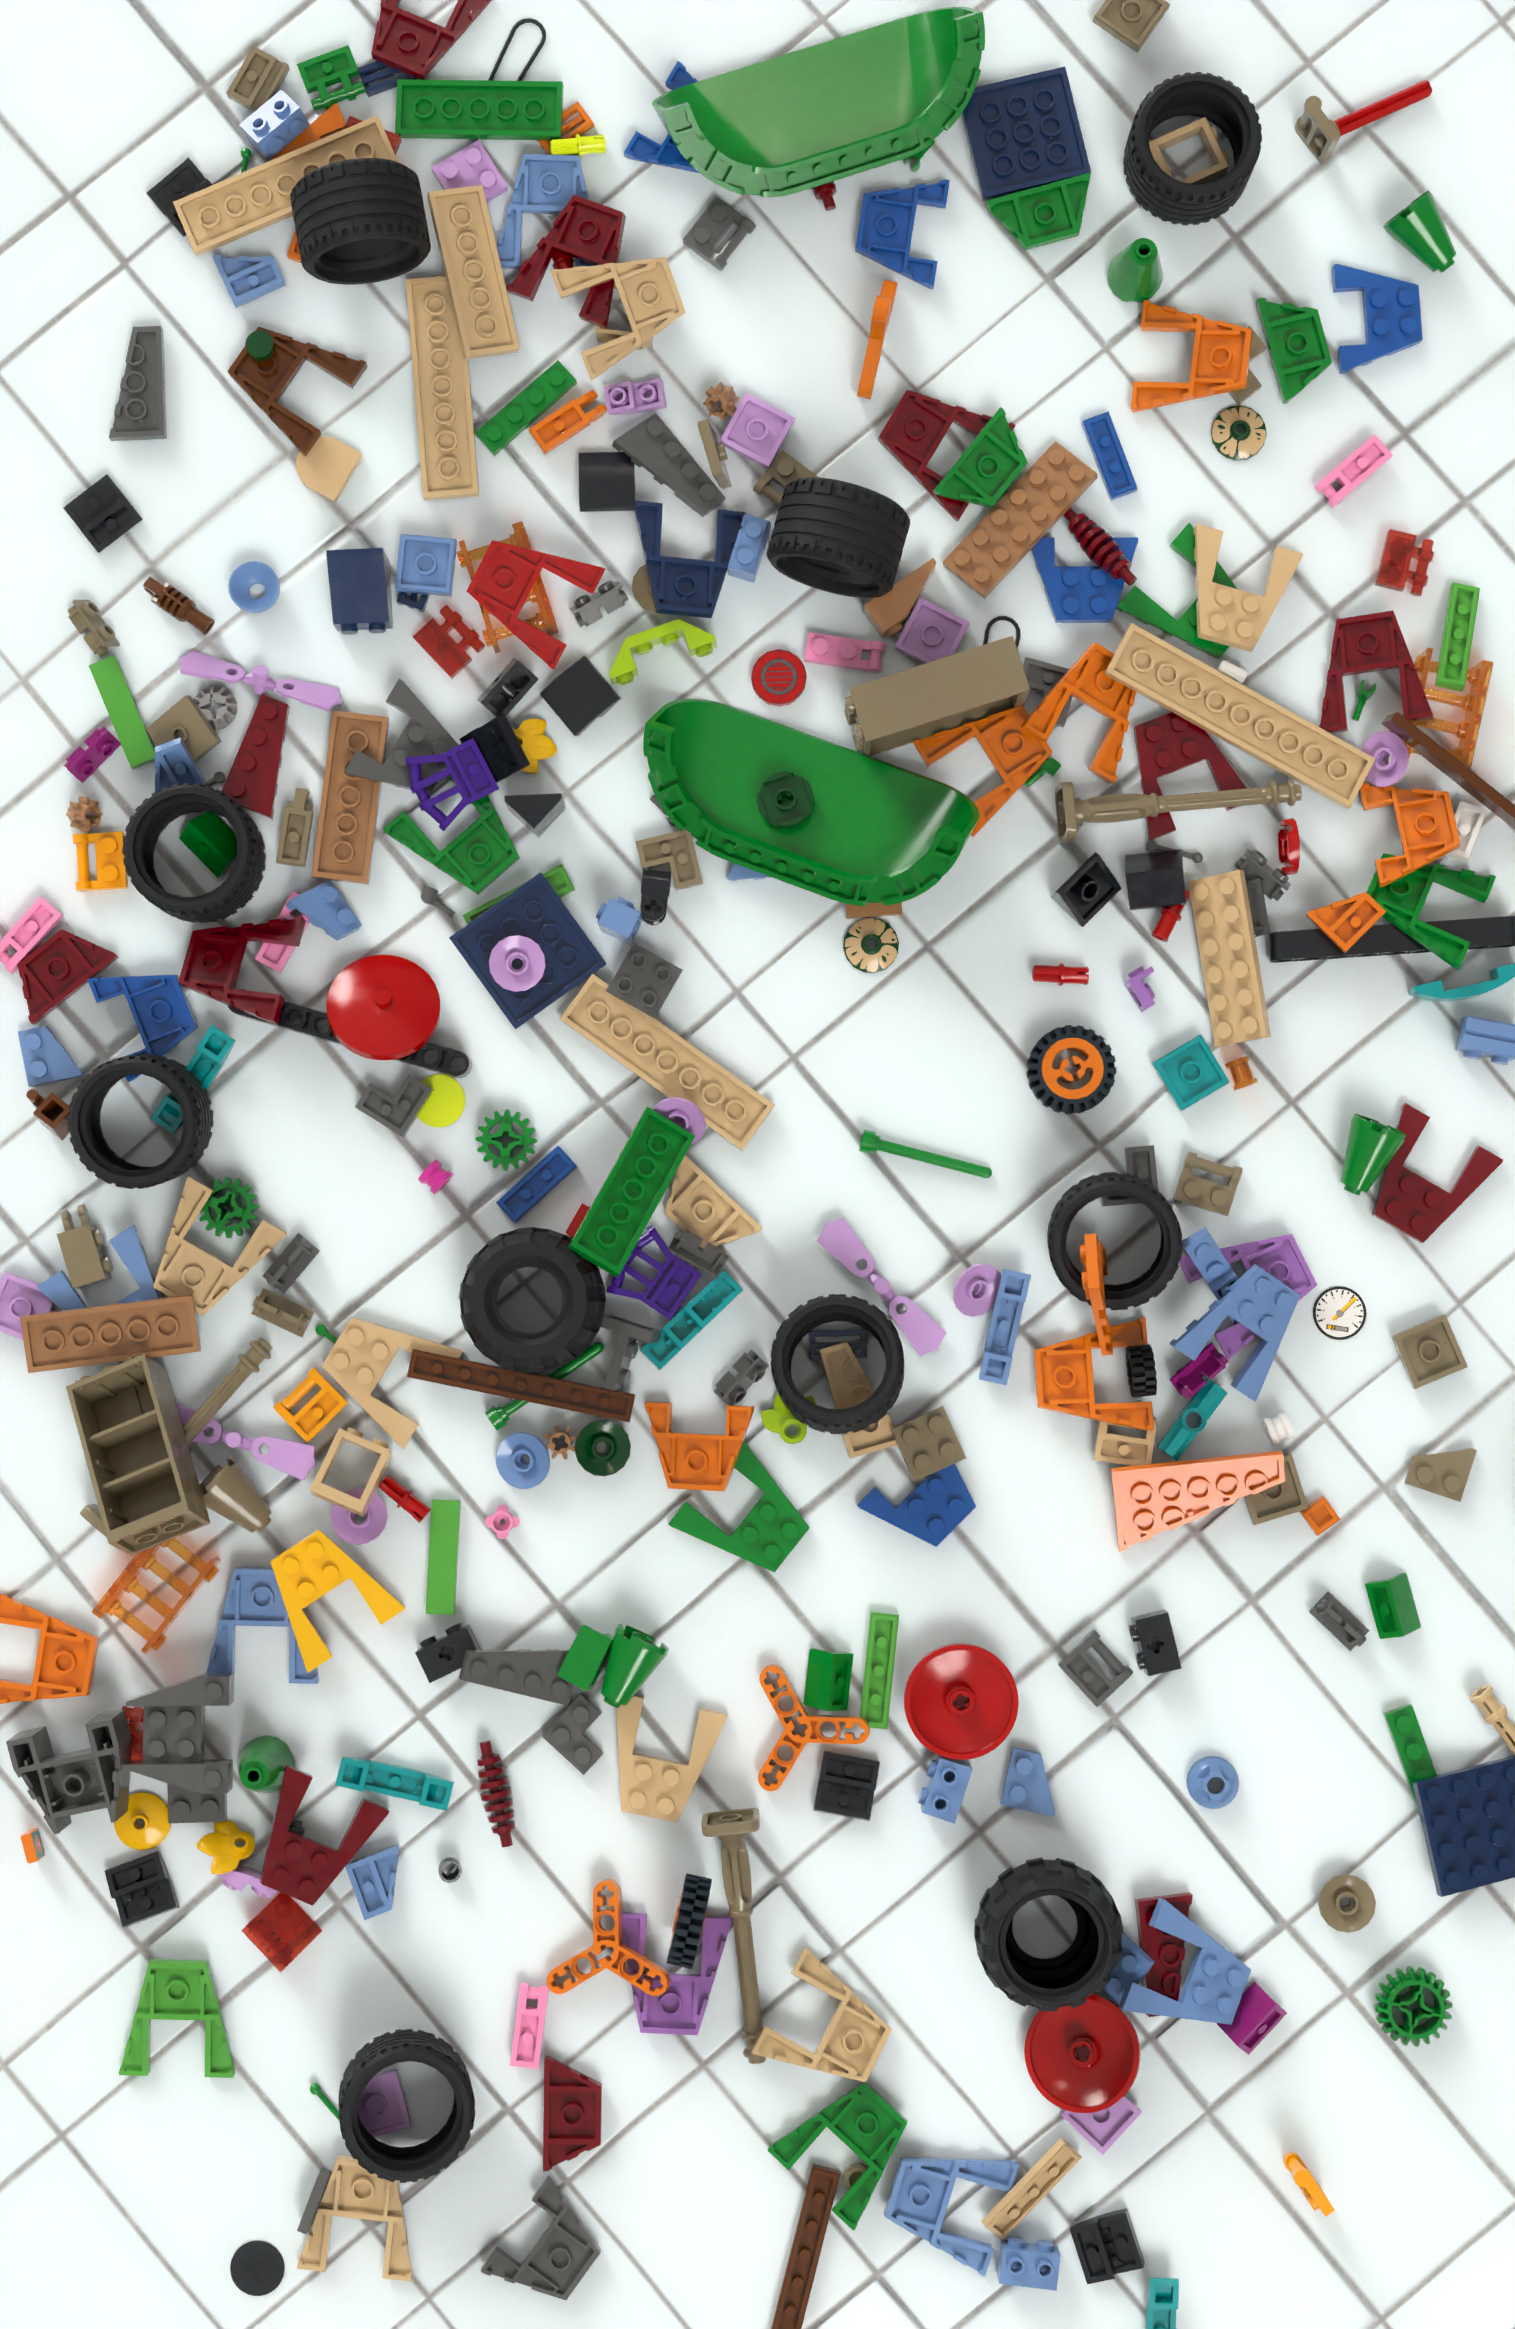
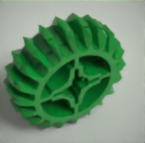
M1407 1966L1406 1974L1400 1968H1396V1978L1386 1974V1978L1389 1981L1387 1986L1384 1983H1379L1383 1994H1374L1375 1999L1381 2002L1373 2005L1374 2010L1380 2013L1376 2016V2020L1378 2023L1383 2024L1381 2029L1385 2033H1390L1392 2040L1397 2041L1400 2038L1401 2043L1405 2046L1411 2040L1412 2044L1418 2047L1421 2038L1426 2044H1430V2035L1437 2039L1440 2038V2034L1437 2032L1439 2027L1447 2030V2025L1443 2022V2019H1452V2015L1445 2011L1453 2007L1452 2003L1446 2000L1450 1996V1992L1447 1989H1443L1444 1982L1441 1979L1436 1980V1975L1433 1972L1426 1974L1422 1967H1419L1415 1973L1411 1966ZM1409 1986L1405 1994L1397 1995L1402 1989ZM1423 1987L1430 1989L1434 1999V2007L1424 2002ZM1415 2001L1420 2007L1417 2006L1416 2009L1413 2008V2011H1410L1406 2006H1409L1411 2003L1413 2004ZM1392 2006L1402 2010L1403 2026L1394 2021ZM1428 2018L1423 2024L1417 2026L1420 2019Z

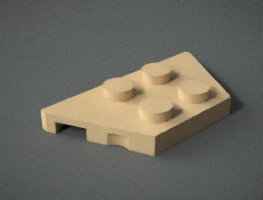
M686 1155L684 1156L677 1169L664 1211L676 1225L683 1230L687 1228L703 1238L700 1247L703 1249L708 1242L719 1247L760 1232L763 1229Z

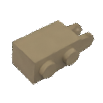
M84 1204L77 1207L82 1226L75 1228L71 1213L67 1209L61 1210L60 1216L65 1232L57 1234L72 1287L78 1289L112 1279L110 1272L113 1271L111 1259L108 1255L105 1256L102 1245L105 1244L104 1235L100 1228L97 1229L96 1225L92 1224Z

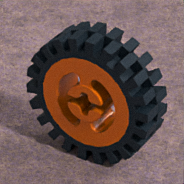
M1065 1025L1062 1028L1058 1027L1046 1033L1036 1043L1027 1061L1028 1071L1026 1073L1030 1082L1029 1087L1031 1090L1033 1089L1036 1099H1040L1043 1102L1042 1105L1047 1108L1050 1107L1058 1113L1079 1114L1094 1108L1109 1094L1115 1082L1116 1068L1114 1062L1116 1060L1115 1056L1111 1054L1112 1049L1110 1045H1106L1105 1039L1101 1035L1097 1036L1094 1030L1084 1029V1026L1079 1025L1076 1027ZM1072 1050L1079 1052L1085 1057V1061L1077 1056L1069 1058L1070 1065L1072 1067L1076 1066L1078 1069L1074 1073L1076 1082L1083 1077L1085 1070L1090 1072L1089 1081L1084 1087L1073 1090L1066 1089L1058 1084L1057 1079L1067 1084H1071L1074 1081L1072 1074L1065 1072V1069L1068 1067L1067 1058L1058 1065L1057 1070L1053 1069L1052 1063L1058 1053Z
M686 1873L672 1929L673 1933L667 1964L688 1969L693 1968L705 1921L712 1879Z

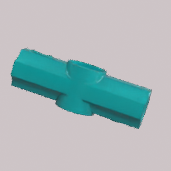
M1208 1378L1205 1380L1207 1384L1179 1412L1178 1418L1157 1445L1161 1451L1175 1461L1179 1460L1196 1435L1205 1428L1208 1419L1228 1394L1223 1388ZM1191 1412H1195L1198 1415L1199 1422L1195 1427L1190 1428L1185 1422L1186 1416Z

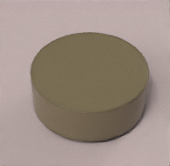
M855 2162L846 2167L843 2173V2182L847 2190L867 2168L865 2164Z

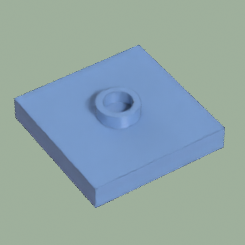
M400 534L395 590L397 592L452 597L457 540Z

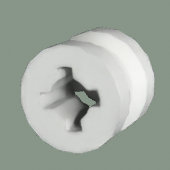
M1284 1411L1278 1413L1276 1418H1265L1262 1420L1265 1433L1272 1446L1279 1444L1280 1440L1284 1438L1290 1440L1295 1437L1292 1425Z

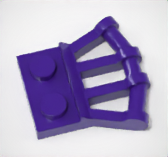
M474 738L442 754L406 758V765L409 766L411 786L409 788L413 794L416 793L421 803L419 804L421 811H425L440 824L439 828L443 832L467 805L499 790ZM444 762L446 769L422 780L421 764ZM451 776L455 786L430 798L426 787ZM458 793L462 797L460 803L448 816L435 806Z
M651 1225L646 1228L648 1231L639 1238L620 1275L617 1278L613 1276L611 1286L608 1285L606 1292L639 1299L671 1320L702 1273L668 1251L667 1245L655 1227ZM655 1240L667 1260L662 1265L641 1249ZM635 1256H638L659 1270L653 1281L629 1266ZM625 1272L648 1287L645 1293L622 1289Z

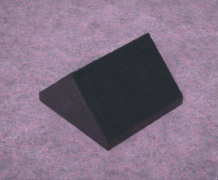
M561 793L504 796L509 811L538 838L565 810V802Z
M1182 849L1126 855L1125 875L1130 910L1187 905Z
M1095 852L1051 898L1081 927H1084L1122 888L1100 855Z

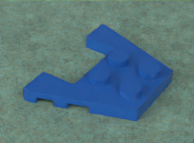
M677 61L665 84L667 88L674 90L697 82V79L693 78L686 71V67ZM636 131L624 151V157L627 159L699 173L680 153L669 133L662 145Z
M941 180L939 183L926 185V183L917 184L915 187L900 190L899 188L864 193L855 252L929 289H933L938 261L909 257L916 206L923 205L945 209L950 180Z
M1340 264L1332 266L1333 293L1362 291L1366 344L1339 346V374L1347 373L1353 368L1372 363L1373 360L1386 355H1392L1421 343L1423 337L1419 285Z
M1113 537V541H1116L1119 550H1122L1125 554V558L1132 562L1138 544V537ZM1041 538L1030 551L1033 553L1038 574L1041 576L1055 623H1111L1125 583L1122 578L1115 580L1110 576V573L1102 570V566H1055V538Z
M178 975L87 979L96 1003L125 994L145 1045V1049L126 1056L141 1054L164 1056L198 1028L183 986L178 983ZM130 1074L126 1076L127 1082L134 1081L141 1074Z
M955 1464L928 1475L897 1507H894L876 1487L857 1504L860 1509L935 1547L976 1508Z

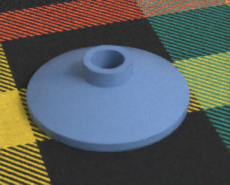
M520 1432L508 1436L501 1442L496 1453V1465L499 1474L508 1484L519 1489H529L537 1486L546 1478L550 1468V1456L546 1446L539 1438L529 1433ZM524 1454H527L529 1456L530 1463H526L524 1461Z

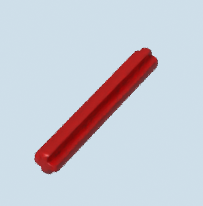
M1424 80L1341 117L1334 122L1337 124L1342 136L1429 97L1432 93V87L1428 80Z

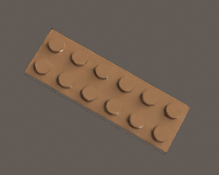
M1055 441L943 561L944 567L985 599L1098 478L1097 473Z
M332 711L311 875L313 878L369 884L382 782H374L357 776H348L344 774V771L357 750L378 763L384 764L390 720L388 717Z
M193 1294L22 1315L20 1317L28 1373L127 1361L129 1357H135L139 1354H145L153 1358L201 1351Z

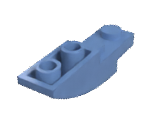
M1206 1227L1182 1240V1243L1215 1297L1220 1301L1230 1291L1228 1288L1239 1278ZM1229 1316L1233 1324L1238 1323V1321Z

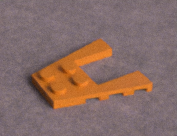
M1148 300L1143 301L1140 326L1142 331L1195 332L1189 383L1134 381L1131 400L1132 412L1241 390L1247 387L1253 337L1252 329L1219 320L1216 322L1203 318L1202 315L1194 313L1191 315L1177 311V308L1166 305L1164 307L1155 305Z
M1093 643L1029 715L1020 728L1041 741H1047L1069 696L1072 695L1112 721L1088 768L1089 771L1111 784L1115 783L1117 779L1115 773L1117 764L1121 761L1123 753L1121 746L1124 733L1128 730V715L1130 707L1134 704L1136 692L1104 674L1114 654L1098 643Z
M1023 705L975 722L963 724V726L948 731L936 733L921 740L913 741L915 748L927 767L975 737L1004 782L1002 785L974 802L980 816L971 833L972 837L986 825L1053 753L1046 741H1041L1020 728L1029 717Z
M1096 1233L1084 1234L1085 1245H1080V1257L1084 1266V1272H1082L1083 1290H1085L1086 1300L1091 1301L1102 1356L1113 1355L1112 1328L1106 1311L1103 1277L1108 1275L1106 1248H1104Z
M1146 1317L1111 1327L1113 1348H1127L1128 1346L1148 1344ZM1097 1332L1034 1350L1037 1408L1145 1431L1154 1430L1152 1401L1095 1404L1091 1349H1100Z
M0 1593V1623L41 1630L32 1684L0 1679V1704L90 1695L99 1637Z

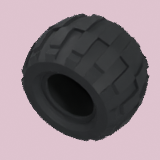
M536 1227L518 1228L500 1234L488 1241L468 1264L464 1279L460 1284V1317L464 1329L469 1334L474 1346L485 1357L499 1366L511 1371L530 1374L548 1372L563 1367L578 1358L590 1346L597 1333H599L604 1319L605 1285L603 1284L598 1266L567 1248L572 1240L570 1237L551 1229ZM524 1267L540 1268L550 1273L560 1285L563 1296L562 1309L557 1320L547 1329L537 1333H522L514 1330L502 1319L497 1307V1294L503 1280L510 1273Z
M1042 1857L1026 1860L1025 1864L1016 1868L1010 1867L1000 1874L995 1884L986 1890L979 1903L980 1908L974 1926V1938L978 1957L985 1974L993 1985L1004 1992L1008 1999L1021 2006H1033L1038 2008V2011L1057 2012L1059 2007L1071 2006L1072 2009L1087 2003L1085 1999L1095 1991L1100 1993L1111 1980L1109 1976L1113 1969L1119 1965L1123 1950L1121 1943L1124 1932L1121 1915L1113 1897L1103 1883L1089 1870L1082 1869L1075 1865L1074 1862L1060 1858L1056 1860H1043ZM1056 1895L1064 1899L1074 1910L1077 1919L1076 1937L1072 1945L1059 1956L1049 1959L1033 1957L1024 1952L1014 1938L1012 1930L1014 1915L1023 1905L1035 1898Z

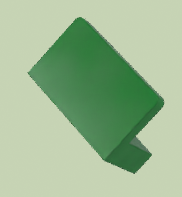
M205 812L189 821L179 838L217 878L227 872L233 860L237 857L235 833L215 813Z
M1400 1573L1390 1579L1375 1580L1365 1584L1380 1639L1403 1637L1421 1627L1406 1573Z
M582 1625L558 1672V1676L585 1691L592 1690L610 1655L614 1636L608 1633L602 1634L587 1625Z
M815 1648L809 1650L804 1705L825 1711H847L853 1653L828 1652Z

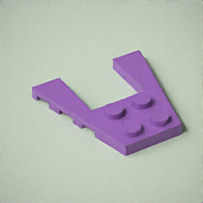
M1292 1234L1220 1248L1229 1264L1241 1260L1246 1272L1256 1264L1300 1295L1299 1300L1317 1286ZM1181 1256L1179 1264L1189 1284L1202 1278V1274L1190 1256ZM1239 1322L1214 1334L1227 1360L1257 1336V1334Z
M622 1912L623 1944L645 1957L647 1913ZM705 1916L702 1936L701 1975L669 1973L671 1977L670 1987L660 1996H651L631 1984L640 2033L698 2035L732 1923V1917ZM628 1959V1972L632 1975L637 1974L640 1969L638 1962L634 1959ZM645 1972L639 1978L641 1981H643L645 1977L652 1979L654 1981L652 1985L654 1988L663 1986L660 1983L661 1977L659 1975H657L654 1978H651L650 1976L646 1975L647 1972Z

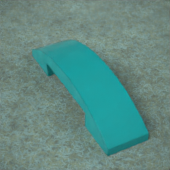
M1515 963L1490 970L1491 981L1444 991L1442 980L1414 986L1408 989V994L1419 999L1446 1002L1476 997L1514 978Z
M214 1025L210 1026L196 1047L198 1050L186 1068L203 1083L201 1086L203 1089L206 1088V1090L209 1089L236 1042L235 1039ZM171 1091L169 1095L164 1096L150 1119L172 1134H175L183 1125V1115L180 1104Z
M342 1756L335 1786L361 1792L367 1790L416 1801L419 1802V1805L447 1811L454 1782L397 1765Z
M1149 2278L1145 2329H1176V2309H1178L1179 2300L1178 2278Z

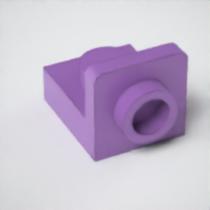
M1141 966L1128 974L1130 980L1124 983L1141 1013L1155 1004L1153 990L1147 983L1143 984L1141 981L1154 972L1152 966L1146 970Z

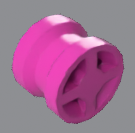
M436 1159L424 1170L418 1181L422 1184H427L430 1187V1191L436 1195L450 1181L454 1174L451 1171H445L441 1167V1162Z

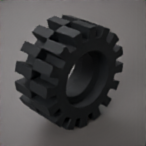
M1150 1344L1128 1346L1126 1348V1367L1131 1396L1134 1398L1156 1395L1157 1373L1152 1347Z

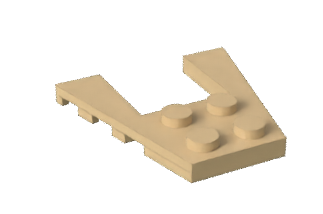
M666 257L550 270L561 299L614 279L633 332L581 352L591 381L686 314Z
M1196 524L1193 535H1195L1194 560L1196 561L1197 572L1195 585L1198 597L1196 603L1198 638L1252 652L1301 561L1303 553L1277 546L1273 551L1264 596L1212 582L1223 531Z
M188 1175L153 1288L169 1297L193 1294L196 1312L203 1316L239 1279H242L260 1259L268 1254L287 1233L262 1218L233 1266L193 1244L184 1237L210 1197L213 1189Z
M351 1317L323 1362L322 1367L404 1449L419 1423L371 1395L400 1347L411 1354L413 1349L454 1358H460L463 1351Z
M634 1695L627 1705H620L619 1708H616L621 1811L677 1822L728 1714L700 1708L689 1764L636 1754L633 1751L644 1697Z
M803 1947L791 1974L840 2002L814 2053L766 2026H763L750 2053L866 2083L892 2029L863 2003L851 1989L843 1984L825 1964L820 1962L808 1948Z
M339 2155L297 2264V2269L326 2271L332 2216L388 2222L382 2278L411 2281L413 2273L399 2181L390 2182L386 2179H380L377 2177V2174H370L366 2169L362 2168L358 2164V2160L353 2159L352 2156Z

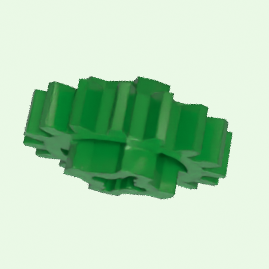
M509 1109L505 1110L504 1116L495 1111V1119L491 1120L485 1117V1122L488 1125L486 1127H478L483 1132V1135L476 1137L475 1140L481 1142L483 1146L479 1147L477 1151L479 1153L486 1152L483 1161L494 1160L492 1167L495 1169L499 1164L503 1165L504 1171H508L509 1164H512L515 1169H519L518 1162L520 1160L525 1163L529 1162L526 1157L527 1153L535 1154V1151L530 1146L531 1144L538 1143L537 1139L531 1138V1134L536 1132V1129L527 1128L530 1120L526 1118L520 1121L521 1113L518 1111L514 1117L511 1116ZM513 1122L522 1128L525 1135H517L513 1131ZM501 1123V1128L495 1134H489L494 1126ZM505 1133H508L511 1138L519 1141L510 1142L508 1147L505 1148L503 1143L495 1139L504 1138ZM489 1145L497 1146L500 1150V1158L491 1152ZM518 1146H524L523 1150L512 1158V1152Z
M225 1177L224 1184L220 1180L215 1179V1187H210L213 1189V1192L201 1209V1211H204V1215L199 1220L201 1222L208 1221L205 1229L211 1231L215 1228V1236L220 1237L224 1231L226 1238H232L234 1231L238 1236H243L242 1228L245 1227L251 1230L253 1227L249 1221L251 1219L258 1220L259 1218L253 1214L254 1210L260 1209V1205L253 1204V1200L258 1195L248 1193L252 1188L249 1184L241 1187V1179L237 1178L234 1184H232L231 1177ZM229 1189L226 1195L220 1198L215 1197L220 1191ZM241 1194L246 1201L247 1209L242 1206L240 1201ZM231 1202L234 1211L227 1212L223 1208L224 1203L229 1204ZM211 1207L215 1209L217 1214L216 1221L211 1214ZM242 1218L238 1224L228 1227L233 1219Z

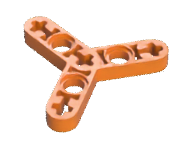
M884 279L880 296L877 295L857 397L871 400L898 282Z
M771 1664L762 1670L759 1677L760 1684L785 1729L758 1774V1782L764 1790L775 1791L783 1784L806 1743L861 1744L868 1738L870 1725L863 1717L808 1715L782 1667ZM770 1670L773 1674L778 1673L780 1675L777 1679L779 1687L781 1688L783 1685L787 1687V1689L780 1691L775 1697L772 1692L776 1691L777 1688L773 1682H766V1678L769 1676L768 1671ZM784 1695L792 1697L794 1708L790 1711L782 1710L779 1707L780 1697ZM797 1710L801 1713V1715L796 1717L801 1725H807L804 1731L805 1735L803 1736L800 1732L794 1733L793 1729L796 1727V1723L793 1718L789 1722L785 1718L792 1716ZM829 1721L835 1724L837 1731L833 1737H825L822 1734L820 1728L824 1722ZM841 1722H846L844 1728H853L855 1723H859L860 1728L865 1729V1732L861 1733L859 1738H856L853 1732H845V1738H840L842 1731ZM788 1745L793 1749L794 1756L791 1760L784 1761L779 1757L778 1749L780 1746ZM773 1759L778 1765L787 1769L784 1771L780 1767L775 1776L779 1780L778 1783L773 1781L771 1784H768L766 1782L767 1776L764 1775V1772L770 1773L776 1765L770 1762Z
M612 1879L601 1881L595 1886L593 1891L594 1945L550 1971L546 1982L548 1988L555 1994L566 1993L607 1968L651 1996L662 1995L671 1984L669 1973L664 1968L622 1943L621 1887ZM608 1886V1890L614 1893L608 1899V1907L614 1905V1909L607 1908L601 1910V1907L607 1904L606 1895H601V1891ZM608 1914L613 1917L615 1925L612 1930H606L602 1927L601 1917ZM605 1946L607 1948L612 1946L614 1952L611 1954V1957L607 1955L598 1961L596 1955L604 1951ZM580 1958H586L590 1961L591 1971L585 1974L579 1971L577 1963ZM628 1959H634L638 1962L640 1969L637 1974L632 1975L627 1972L625 1963ZM646 1967L650 1969L646 1975L651 1978L659 1975L661 1977L660 1983L663 1986L654 1988L652 1986L654 1983L652 1979L645 1977L643 1981L639 1979L645 1973ZM571 1971L573 1976L564 1981V1986L563 1984H556L555 1980L558 1978V1975L563 1976Z

